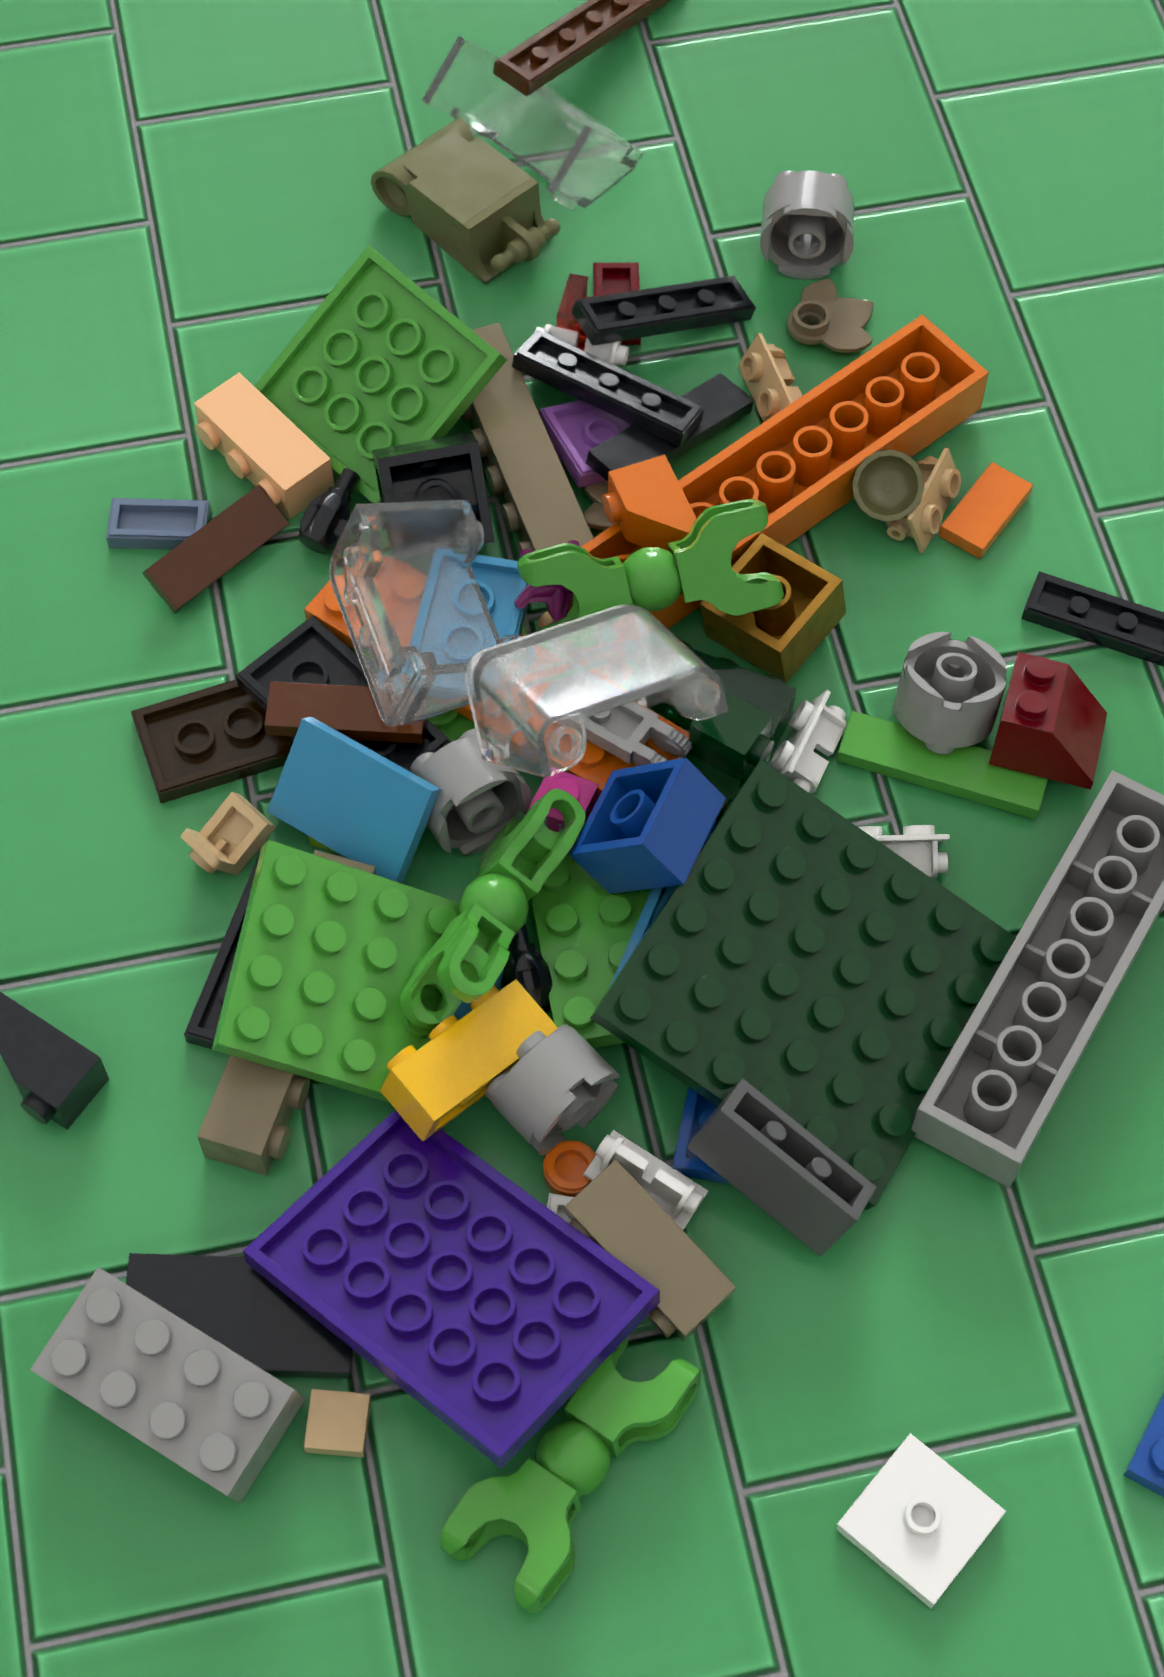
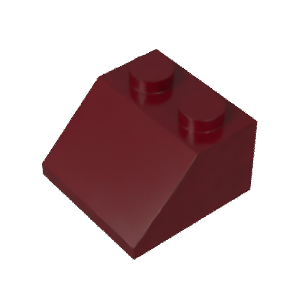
M1018 652L1006 692L989 764L1091 790L1107 712L1069 664Z

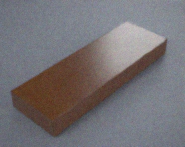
M257 485L147 568L142 574L174 613L284 529L289 522L260 485Z
M270 681L264 723L266 735L295 737L302 718L313 717L352 740L422 744L427 693L426 690Z

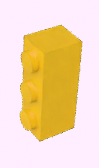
M517 979L500 991L496 986H493L486 994L471 1003L470 1008L472 1011L460 1020L454 1015L449 1016L431 1031L428 1036L431 1041L418 1050L413 1045L407 1046L387 1064L386 1067L390 1072L380 1092L422 1142L484 1097L485 1091L491 1082L502 1073L510 1071L520 1060L516 1052L524 1040L539 1030L547 1037L558 1028Z

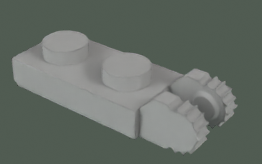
M574 667L569 668L542 703V715L629 764L633 762L636 766L668 761L667 758L645 746L649 738L652 739L658 748L680 758L685 757L692 747L690 745L691 742L688 740L689 738L685 734L659 720L658 714Z

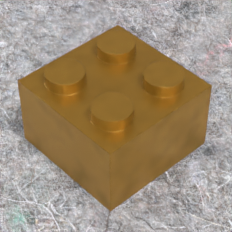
M761 533L732 568L739 574L767 572L774 575L782 582L784 597L780 603L739 616L724 613L710 602L704 600L700 603L707 637L786 684L846 614L843 580Z

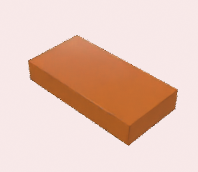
M991 462L941 525L939 536L981 559L1029 498L1033 484Z

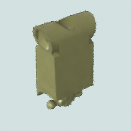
M460 117L427 137L420 145L409 149L386 164L371 176L373 192L388 209L402 216H411L413 223L484 284H487L516 263H521L522 261L531 262L539 256L540 249L545 246V243L560 232L561 227L558 220L554 218L546 219L545 222L543 220L540 208L539 182L481 138L477 137L475 139L468 124Z

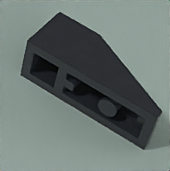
M0 992V1054L23 1098L20 1105L30 1116L42 1124L46 1125L52 1119L68 1130L109 1080L102 1060L98 1055Z

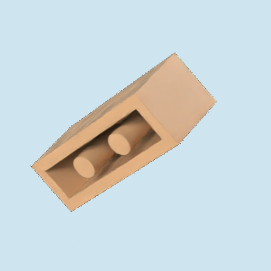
M240 372L194 402L198 421L195 430L203 444L210 450L216 448L225 457L228 466L238 478L243 479L246 477L255 487L260 485L275 506L287 518L292 519L306 509L314 499L327 492L329 487H334L331 459Z

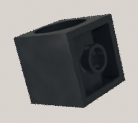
M469 433L372 450L388 546L395 559L435 553L436 548L452 550L495 542L479 444Z

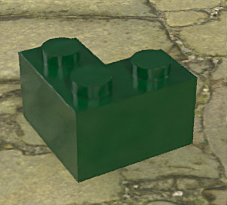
M719 687L690 724L689 741L692 747L685 756L726 798L716 818V824L754 766L760 760L766 763L774 746V741L769 739L772 717Z

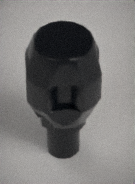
M344 468L335 486L329 487L327 492L322 493L308 505L300 520L298 536L304 546L314 552L328 554L342 542L351 525V495L360 480V476L356 472Z
M524 924L509 944V959L503 972L504 987L517 979L542 1010L548 1012L551 1010L549 994L552 989L550 969L540 952L536 951L535 944L530 943L526 924Z

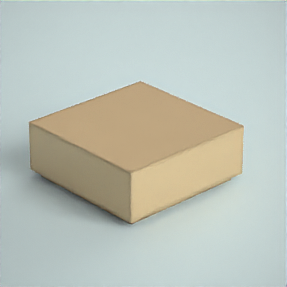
M312 1389L304 1441L305 1453L364 1458L372 1400L371 1395Z

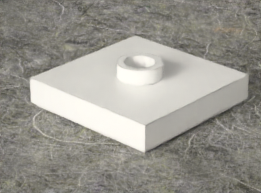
M910 1433L837 1523L835 1529L932 1609L1004 1516L1006 1510Z

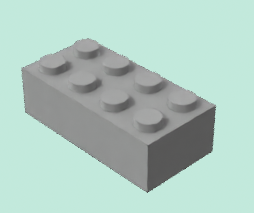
M99 1267L30 1369L240 1504L306 1400L290 1386Z

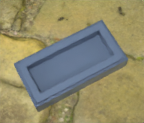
M112 498L106 534L108 547L173 550L210 522L209 500Z

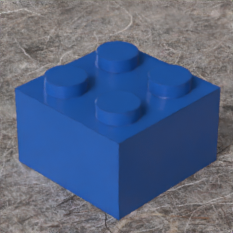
M686 757L614 770L611 772L569 856L609 894L684 885L707 836L715 828L716 818L726 798Z

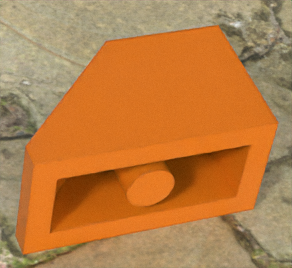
M665 454L608 472V493L602 495L603 507L611 524L618 523L626 541L643 547H659L669 551L667 543L681 540L690 532L697 518Z

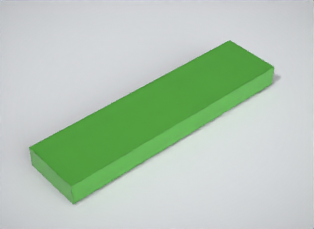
M853 710L837 755V762L1032 819L1037 818L1048 782L1046 778L991 765L989 761L992 751L974 745L955 748L949 754L934 753L925 746L924 741L910 734L901 724Z

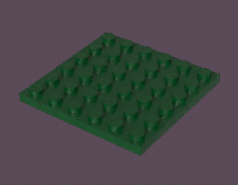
M760 760L754 766L705 841L685 884L675 887L590 1019L716 1106L725 1099L742 1078L745 1079L877 1187L864 1208L868 1210L878 1202L914 1139L916 1133L911 1128L918 1107L1016 937L763 760Z

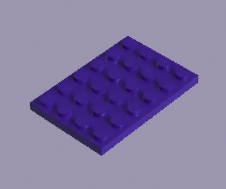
M396 1110L386 1117L243 1250L245 1261L249 1266L500 1469L515 1456L660 1303L659 1289L450 1135L439 1129L422 1142Z

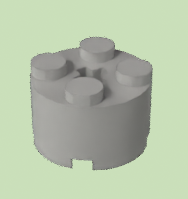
M787 170L775 176L774 183L767 190L763 199L760 247L762 255L767 262L769 258L778 265L780 273L795 279H818L829 275L830 268H833L840 262H842L843 266L849 260L854 245L855 205L846 179L840 174H827L819 171L794 172Z
M935 632L924 635L911 644L904 660L892 713L910 734L924 741L925 746L937 754H949L955 748L968 747L984 740L993 730L1006 688L1005 676L1007 667L1003 657L988 643L969 635L967 642L950 639L952 632Z
M480 729L468 730L458 740L445 745L435 753L427 752L420 755L410 767L411 773L441 789L426 826L443 850L451 854V848H459L463 855L475 854L487 849L495 834L510 823L519 809L525 815L531 804L532 795L527 783L493 739L486 737Z
M564 1024L547 1037L539 1030L524 1040L516 1052L520 1060L510 1071L502 1073L491 1082L485 1091V1096L492 1102L493 1107L540 1155H546L557 1146L556 1144L568 1141L561 1133L571 1129L576 1124L584 1129L602 1111L618 1087L613 1080L620 1078V1075L573 1027Z

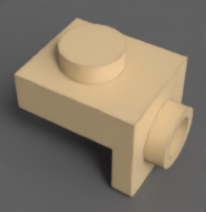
M231 792L200 832L186 828L180 837L193 849L189 853L190 858L205 871L214 874L217 870L237 876L276 826L242 795Z

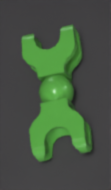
M746 499L706 508L694 521L690 532L683 539L667 543L669 551L659 547H643L630 554L624 563L621 562L618 556L604 559L594 557L584 548L571 543H562L523 555L517 563L519 576L528 585L534 587L562 585L573 592V605L566 617L542 627L537 633L535 644L538 655L548 660H558L594 652L608 639L613 626L619 620L635 616L634 608L645 612L661 611L672 605L679 596L682 597L685 603L698 600L710 602L718 610L733 616L744 615L780 603L784 597L782 582L774 575L767 572L739 574L731 567L732 551L738 542L754 533L763 531L767 526L768 512L766 503L755 499Z
M561 789L550 790L532 805L522 821L512 820L495 834L480 859L479 867L481 868L477 877L462 893L459 905L460 915L448 924L442 936L418 964L401 993L400 1008L412 1024L421 1029L433 1030L443 1020L453 1015L462 1001L472 1003L493 987L509 959L510 952L508 951V946L511 940L526 922L529 909L527 901L539 893L546 879L570 851L584 826L585 811L571 794ZM551 807L558 809L563 815V831L554 832L544 824V820ZM425 986H434L443 994L435 1012L426 1010L421 1003V991Z
M627 1337L574 1392L571 1400L564 1408L567 1421L555 1424L543 1434L536 1449L535 1462L528 1457L516 1473L507 1477L484 1479L473 1484L467 1490L441 1531V1550L454 1559L464 1561L471 1559L492 1538L509 1535L522 1540L528 1547L529 1552L520 1572L514 1580L515 1598L517 1604L528 1613L535 1614L541 1612L556 1595L574 1569L575 1546L571 1537V1524L582 1509L579 1497L590 1494L603 1483L610 1468L611 1456L617 1460L628 1445L637 1441L659 1439L674 1430L699 1391L701 1370L686 1360L676 1359L653 1380L635 1382L623 1378L616 1370V1367L628 1345Z

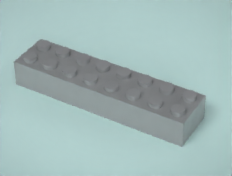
M1111 771L918 1107L911 1128L916 1133V1138L1006 1187H1011L1164 907V795L1118 772Z

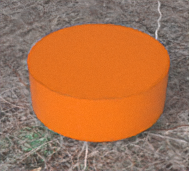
M568 1140L556 1144L557 1146L546 1154L543 1163V1176L546 1186L553 1194L575 1197L591 1182L583 1174L595 1158L596 1153L583 1142Z

